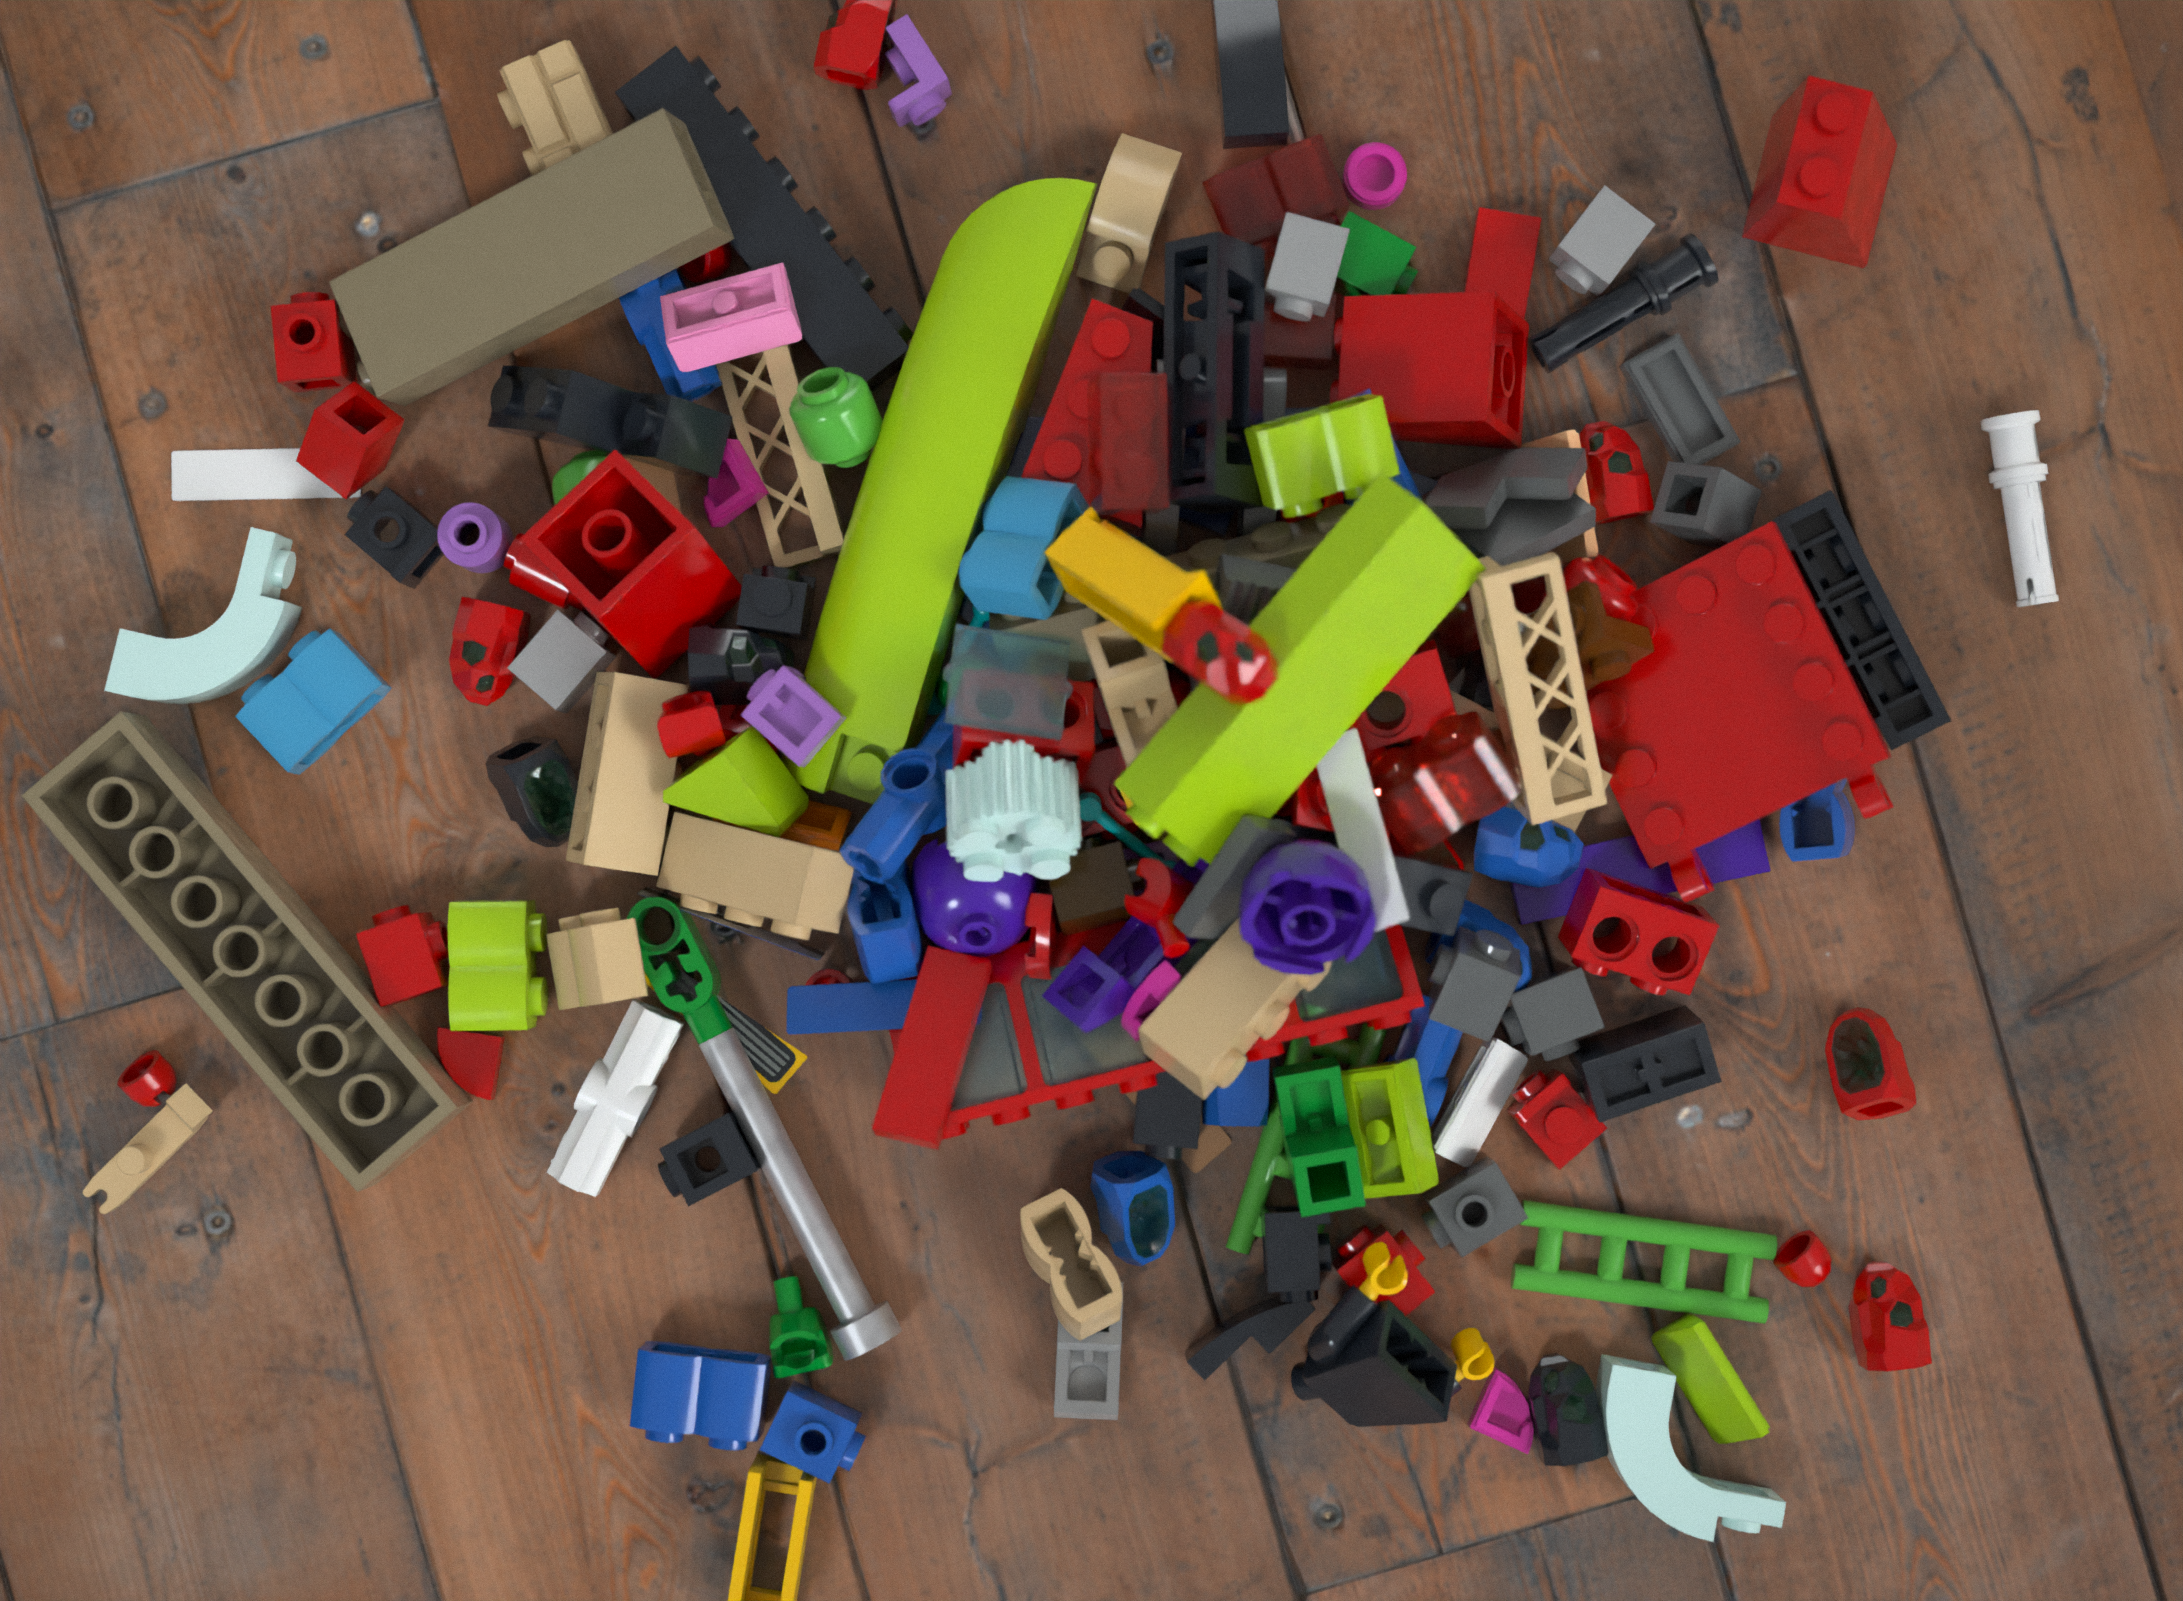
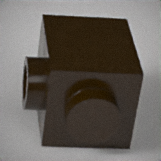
M1104 838L1081 841L1080 848H1077V854L1070 855V871L1059 878L1049 879L1059 923L1064 936L1119 923L1132 917L1126 910L1125 894L1141 896L1146 891L1144 879L1135 874L1139 863L1138 857L1125 860L1120 841L1107 844Z

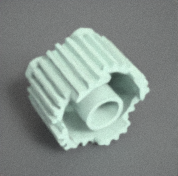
M1004 740V743L1000 745L990 742V746L982 750V757H978L976 763L968 761L965 763V768L957 765L952 770H946L947 849H950V855L955 856L957 863L964 862L965 878L972 881L995 882L1001 879L1004 871L1020 876L1024 872H1028L1037 878L1056 879L1070 871V855H1076L1077 848L1081 846L1078 769H1076L1075 762H1067L1062 758L1057 762H1052V757L1049 756L1042 759L1039 758V754L1034 753V746L1025 744L1024 740H1019L1016 744H1012L1009 740Z

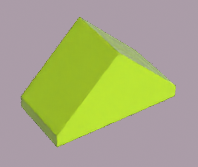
M753 725L728 740L726 745L716 748L696 761L663 791L664 803L779 837L808 809L809 802L808 795Z

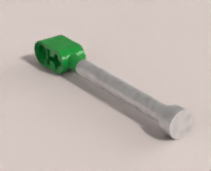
M648 897L637 902L629 911L626 919L636 918L644 970L660 1001L667 1008L676 1012H682L840 1321V1324L830 1332L844 1360L853 1359L880 1346L899 1334L902 1329L888 1301L874 1304L717 997L721 987L719 969L691 914L680 910L679 903L669 897ZM656 907L666 909L672 915L675 923L672 937L663 944L653 942L644 930V921L647 914ZM687 943L690 953L681 954L677 957L686 972L699 971L703 981L695 986L697 998L694 999L690 992L678 994L674 983L682 978L680 969L675 960L666 961L661 965L658 955L674 952Z

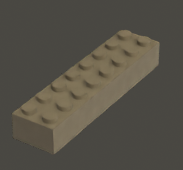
M120 711L22 795L23 799L357 1192L378 1184L473 1102L464 1089L453 1081L442 1063L392 1005L380 1007L372 981L147 716Z

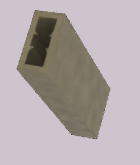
M662 108L329 281V284L339 305L341 329L349 338L353 339L360 355L361 361L357 363V369L362 382L370 393L377 396V398L406 406L735 239L686 124Z

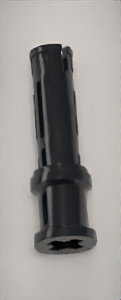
M1692 233L1680 238L1679 247L1651 264L1645 261L1636 264L1633 271L1630 272V279L1615 289L1569 314L1553 326L1529 337L1530 348L1541 367L1547 373H1551L1571 358L1612 336L1635 320L1649 313L1653 316L1658 314L1664 315L1671 311L1672 302L1702 284L1705 287H1711L1718 283L1719 278L1716 267L1700 240Z

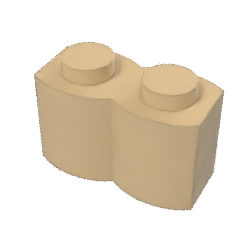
M619 908L594 911L558 919L560 932L546 934L559 1010L648 996L636 918L621 920Z
M1060 1188L1022 1207L1020 1212L1021 1243L1024 1254L1037 1275L1050 1284L1052 1306L1062 1326L1073 1337L1081 1341L1120 1321L1122 1287L1119 1276L1107 1256L1092 1245L1091 1227L1086 1213L1079 1202L1066 1190Z

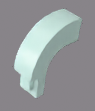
M250 527L233 598L223 615L206 630L185 638L167 639L120 628L104 691L161 703L188 704L208 701L230 694L257 678L283 651L295 630L302 611L300 606L279 600L281 588L287 589L295 572L296 554L291 551L293 540L274 532Z
M1601 1354L1596 1395L1603 1418L1609 1453L1607 1456L1618 1476L1642 1504L1654 1515L1675 1529L1711 1542L1714 1541L1718 1516L1722 1517L1721 1525L1741 1532L1760 1533L1761 1524L1782 1528L1786 1502L1772 1489L1701 1476L1680 1464L1672 1448L1669 1436V1416L1676 1381L1675 1374L1664 1365Z

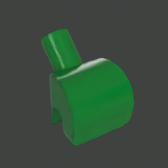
M793 1276L775 1280L773 1284L779 1314L772 1315L769 1320V1348L771 1349L774 1377L783 1378L831 1366L833 1364V1349L827 1327L817 1308H804L799 1278Z

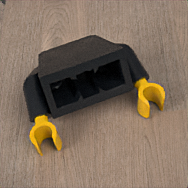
M1383 1242L1375 1243L1368 1247L1363 1256V1263L1368 1275L1367 1279L1360 1287L1353 1284L1310 1334L1306 1361L1295 1364L1291 1371V1383L1294 1393L1303 1401L1321 1398L1347 1423L1357 1427L1447 1422L1451 1398L1462 1389L1459 1382L1465 1377L1470 1380H1481L1488 1377L1494 1368V1356L1488 1343L1483 1341L1480 1332L1476 1328H1467L1457 1333L1451 1340L1450 1346L1456 1358L1453 1361L1390 1300L1377 1303L1375 1299L1379 1294H1395L1405 1287L1407 1283V1269L1402 1255H1398L1387 1266L1390 1254L1386 1244Z

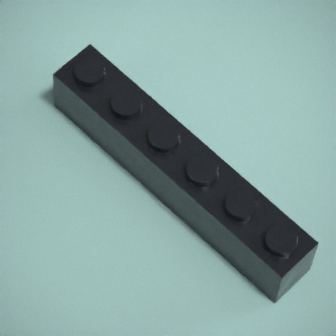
M674 46L615 91L616 95L635 122L664 108L686 124L735 239L729 241L731 247L750 271L784 263L801 326L802 339L825 368L839 367L844 372H851L861 376L866 381L870 391H874L901 370L909 348L906 343L912 339L913 333L892 306L882 313L868 295V292L876 286L860 263L853 256L843 262L829 243L837 235L819 210L813 206L804 212L790 194L798 188V185L782 162L776 156L766 162L752 143L760 136L740 108L735 106L727 112L713 94L721 88V85L704 61L697 56L689 62L678 47Z

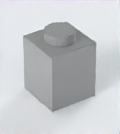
M1604 185L1548 260L1558 267L1555 273L1568 287L1581 294H1586L1589 290L1599 297L1652 230L1655 223Z
M1286 212L1264 292V301L1274 303L1273 311L1275 313L1298 321H1310L1312 314L1321 317L1325 316L1350 229Z
M557 610L508 666V669L555 710L568 713L593 685L596 672H604L617 656L603 645L610 635L584 612L581 611L573 619L568 614Z

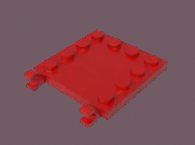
M1771 521L1632 593L1638 607L1634 617L1629 622L1649 628L1655 651L1633 663L1631 670L1624 676L1603 681L1586 691L1599 764L1602 770L1613 775L1609 785L1649 868L1654 869L1668 862L1673 881L1684 903L1693 901L1715 890L1713 882L1696 851L1697 848L1835 783L1847 779L1853 798L1864 819L1872 818L1894 807L1874 765L1892 756L1775 522Z

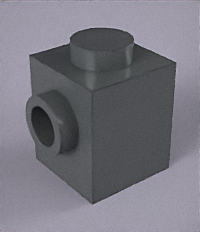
M1668 461L1650 523L1690 544L1720 548L1750 532L1762 490L1721 467Z
M1459 926L1450 947L1440 944L1428 971L1427 980L1433 982L1429 992V1019L1490 1042L1521 977L1520 950L1514 948L1507 938L1496 932L1481 929L1476 933Z
M1568 966L1532 980L1526 988L1513 992L1500 1019L1501 1027L1511 1047L1521 1044L1523 1052L1532 1056L1542 1053L1544 1061L1554 1060L1579 1050L1581 1047L1577 1038L1605 1028L1583 970L1577 966Z
M1488 1156L1422 1194L1430 1210L1422 1214L1421 1218L1440 1249L1451 1244L1461 1257L1528 1219L1527 1214L1497 1163Z

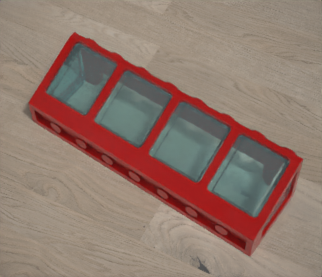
M1128 920L1064 936L1063 932H1059L1052 980L1029 978L1028 973H1026L1024 954L1028 952L1029 940L1019 942L999 954L981 957L990 959L993 966L982 1003V1022L975 1026L942 1140L967 1133V1128L970 1127V1120L991 1115L993 1126H999L1031 1117L1029 1105L1054 1099L1056 1109L1062 1110L1095 1101L1093 1089L1118 1083L1120 1094H1126L1158 1085L1156 1074L1166 1070L1143 1052L1141 1040L1136 1042L1121 1026L1123 1012L1085 1034L1042 997V994L1083 946L1098 957ZM1395 924L1375 931L1372 940L1361 954L1346 964L1344 955L1333 960L1328 973L1313 990L1307 991L1303 988L1289 1003V1014L1280 1029L1267 1040L1260 1036L1245 1053L1247 1062L1259 1061L1284 1054V1041L1308 1036L1310 1046L1345 1039L1348 1037L1346 1026L1364 1021L1367 1022L1368 1027H1373L1374 1030L1391 1028L1411 1022L1409 1010L1424 1007L1425 1004L1402 926ZM1200 938L1174 968L1181 975L1182 980L1219 939ZM918 976L908 977V978H903V979H898V980H892V981L917 980V979H918ZM902 1029L889 1030L894 1054Z

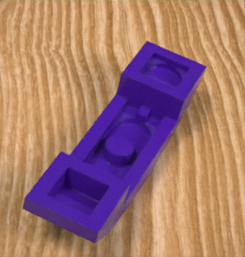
M1181 858L1172 870L1197 885L1210 864L1200 858L1192 867ZM1132 916L1098 957L1083 946L1042 994V997L1086 1034L1124 1012L1128 1002L1139 986L1161 963L1166 960L1175 968L1200 938L1187 937L1189 950L1178 957H1167L1163 953L1156 929Z

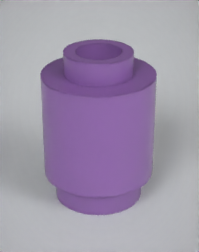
M471 502L456 505L448 510L442 517L437 531L438 544L443 554L453 563L475 573H489L502 567L508 549L514 540L512 530L505 519L489 508ZM479 527L480 536L478 541L471 546H466L469 533L474 528Z

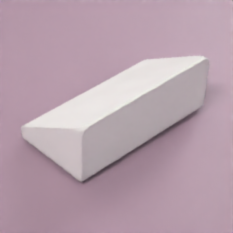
M1492 1037L1490 1042L1483 1040L1431 1135L1434 1152L1463 1167H1469L1473 1163L1527 1064L1528 1059L1526 1055L1497 1038Z

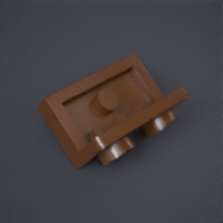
M1583 581L1566 592L1585 692L1603 681L1624 676L1631 670L1633 663L1655 651L1649 628L1606 616L1597 584ZM1537 611L1530 614L1528 617L1533 619ZM1551 616L1545 627L1555 632ZM1519 621L1518 626L1522 637L1528 626ZM1540 634L1525 657L1528 672L1545 681L1560 658L1558 644ZM1563 679L1558 689L1567 694L1565 679ZM1530 683L1534 699L1540 688ZM1552 696L1546 708L1562 709L1570 705Z

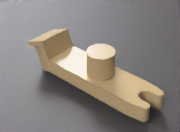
M186 1083L166 1100V1106L90 1180L83 1190V1195L90 1197L96 1195L100 1190H104L107 1193V1200L100 1206L99 1211L101 1214L114 1211L124 1204L201 1128L213 1110Z

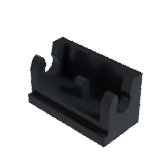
M1686 1005L1580 1040L1578 1042L1581 1048L1568 1054L1570 1062L1575 1070L1577 1069L1584 1086L1580 1088V1092L1587 1105L1595 1113L1599 1123L1722 1082L1705 1023Z

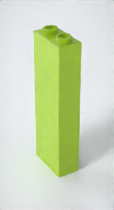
M1380 473L1249 626L1252 631L1264 639L1277 660V681L1264 698L1251 704H1231L1200 683L1114 783L1133 802L1126 813L1156 839L1166 830L1169 834L1164 838L1163 842L1192 867L1200 858L1211 864L1243 816L1271 819L1477 580V574L1485 571L1486 568L1422 501ZM1237 641L1235 648L1237 656L1244 662L1253 663V650L1245 643Z

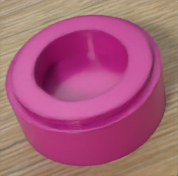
M1379 142L1367 143L1355 149L1348 157L1342 173V185L1347 197L1355 205L1367 210H1380L1393 204L1402 193L1407 179L1406 164L1400 153L1393 147Z

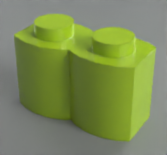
M1365 394L1344 399L1306 412L1277 418L1244 429L1262 504L1274 510L1282 509L1284 517H1295L1317 511L1323 507L1322 497L1339 491H1344L1346 499L1360 498L1380 473L1388 478L1400 474L1383 399L1379 395Z
M459 900L449 902L448 954L450 970L448 1009L451 1031L530 1030L536 1027L537 1016L546 1015L548 985L545 977H537L536 955L537 952H544L546 950V934H548L546 915L544 913H536L535 900Z

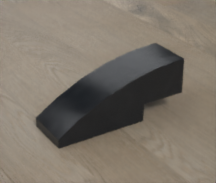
M1211 0L1223 149L1286 145L1289 135V121L1278 1Z

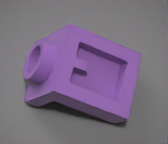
M906 14L886 27L893 48L884 53L893 71L904 86L912 81L916 83L888 102L892 117L899 127L904 126L910 121L914 125H921L931 120L946 107L944 100L952 95L948 77Z
M783 665L777 672L774 669L768 670L755 682L747 694V699L751 703L741 716L800 767H806L847 717L805 681L806 677L797 669Z

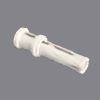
M2039 410L2000 415L1980 421L1981 429L1989 432L1994 470L1988 474L1989 482L1993 484L1994 489H2001L2017 595V607L2059 601V595L2056 593L2040 482L2046 481V474L2049 473L2047 464L2040 462L2035 431V424L2040 421Z

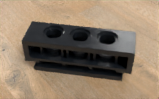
M1832 490L1826 491L1768 521H1773L1777 524L1789 550L1816 598L1814 601L1818 609L1821 608L1845 654L1843 659L1847 667L1851 666L1874 710L1871 716L1887 748L1892 751L1952 721Z

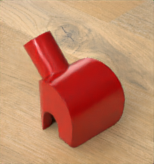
M695 691L677 695L661 704L663 712L657 721V729L662 747L669 758L690 753L704 757L716 747L726 745L711 692Z
M1140 858L1135 874L1146 879L1147 889L1141 896L1125 894L1126 910L1133 917L1156 929L1165 956H1181L1189 950V943L1186 935L1173 921L1196 885L1156 859Z

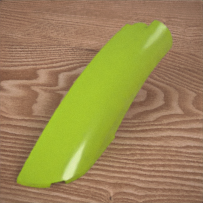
M1046 178L1022 183L1002 191L971 213L958 228L942 256L881 424L877 442L873 448L857 496L804 672L805 681L847 718L806 767L798 766L783 752L780 756V760L798 784L822 794L832 790L874 804L884 790L881 782V770L884 764L893 755L902 750L915 748L919 743L938 676L965 595L964 590L960 586V562L965 552L970 550L978 535L984 531L983 510L985 503L989 497L994 495L997 487L1006 477L1020 435L1025 430L1097 188L1096 183L1078 179Z

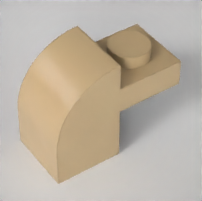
M1123 133L1121 134L1107 165L1095 200L1076 276L1129 294L1133 288L1138 289L1140 287L1155 234L1169 200L1181 159V152Z
M1106 621L1082 629V634L1114 735L1117 738L1126 767L1128 768L1178 708L1170 688L1162 656L1110 621Z

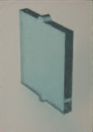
M956 624L951 664L945 666L943 679L949 682L944 723L1060 740L1063 732L1065 700L1070 698L1073 689L1072 684L1067 682L1070 642Z

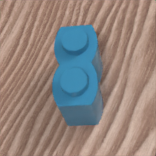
M1007 476L999 484L994 495L988 498L983 510L984 531L978 535L970 550L965 552L959 567L960 586L978 611L1047 620L1060 601L1064 588L1044 552L1058 539L1064 530L1069 528L1089 508L1076 484Z
M328 629L322 635L317 630H314L300 639L288 653L292 662L277 677L274 678L271 674H267L255 681L243 693L241 700L245 705L235 716L288 773L300 775L392 689L343 635L332 629Z

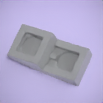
M1120 1282L1122 1287L1120 1321L1079 1341L1058 1320L1054 1417L1118 1420L1124 1282Z

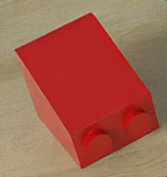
M1808 75L1771 119L1742 233L1743 238L1860 268L1867 266L1897 148L1896 140L1873 91Z
M1495 291L1344 296L1343 317L1337 318L1334 327L1335 349L1337 354L1340 355L1339 380H1334L1331 385L1330 403L1344 400L1369 388L1372 395L1382 396L1389 429L1394 440L1519 449L1522 444L1529 323Z
M616 450L610 453L520 538L521 542L653 679H657L688 649L689 628L691 626L706 623L715 624L740 600L742 585L696 527Z

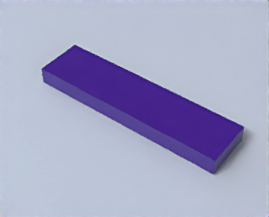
M1760 820L1696 849L1713 884L1771 871ZM1634 835L1584 845L1579 867L1560 884L1537 888L1509 882L1518 924L1520 925L1567 915L1586 868L1664 894L1678 891L1672 878L1669 863L1667 862L1657 868L1650 869Z

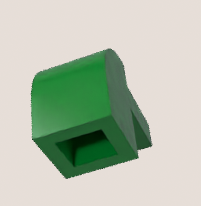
M1333 1056L1273 1067L1282 1137L1301 1218L1366 1206L1357 1146L1349 1126L1340 1065L1337 1057Z

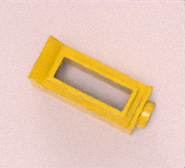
M1089 507L1069 528L1064 530L1058 539L1044 552L1068 594L1171 663L1173 661L1162 653L1164 628L1182 604L1205 598L1223 610L1204 570L1186 573L1104 520L1101 523L1095 509Z
M756 1455L747 1476L728 1601H797L817 1477L773 1456ZM767 1491L797 1495L782 1591L752 1586Z

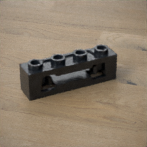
M1219 231L1165 243L1162 502L1209 515L1263 507L1244 429L1263 423L1265 250ZM1185 285L1202 294L1201 300L1187 305L1188 314L1202 319L1200 321H1184ZM1196 425V435H1200L1201 438L1197 439L1188 436L1186 447L1200 451L1199 465L1195 469L1183 470V428Z

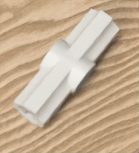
M637 999L632 1000L604 1058H599L577 1095L573 1107L577 1110V1113L568 1131L564 1134L555 1157L551 1160V1165L547 1171L549 1175L557 1179L559 1183L577 1192H583L594 1197L600 1194L627 1137L632 1138L653 1102L658 1089L654 1083L681 1034L680 1031L684 1025L682 1021L653 1005Z

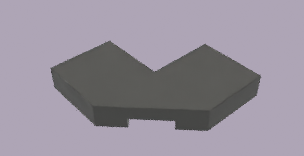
M1522 447L1442 475L1423 504L1447 528L1486 529L1506 498L1568 500L1587 470L1585 448Z

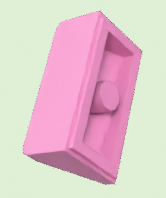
M783 262L660 296L666 344L681 372L694 371L795 343L802 339L801 326Z

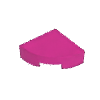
M727 439L718 478H709L708 496H704V508L711 527H724L769 493L738 439Z
M1166 960L1139 986L1123 1012L1121 1026L1136 1042L1140 1040L1138 1029L1182 981L1181 975Z
M1494 1367L1485 1382L1467 1425L1475 1431L1529 1454L1534 1429L1528 1402L1518 1385L1506 1373Z

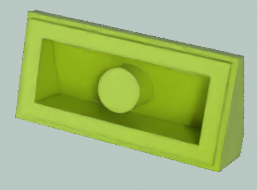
M1407 1058L1341 1070L1348 1121L1357 1146L1365 1199L1417 1194L1436 1186L1439 1183L1417 1060L1415 1058Z
M1686 1313L1652 1335L1653 1345L1668 1369L1676 1375V1382L1716 1443L1728 1444L1762 1438L1770 1433L1768 1430L1770 1428L1769 1424L1704 1321L1694 1314Z

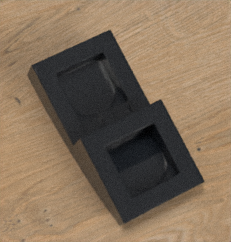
M1280 1296L1262 1301L1238 1312L1203 1335L1185 1351L1186 1361L1205 1381L1250 1336L1270 1354L1316 1308L1312 1301L1283 1302L1280 1301Z

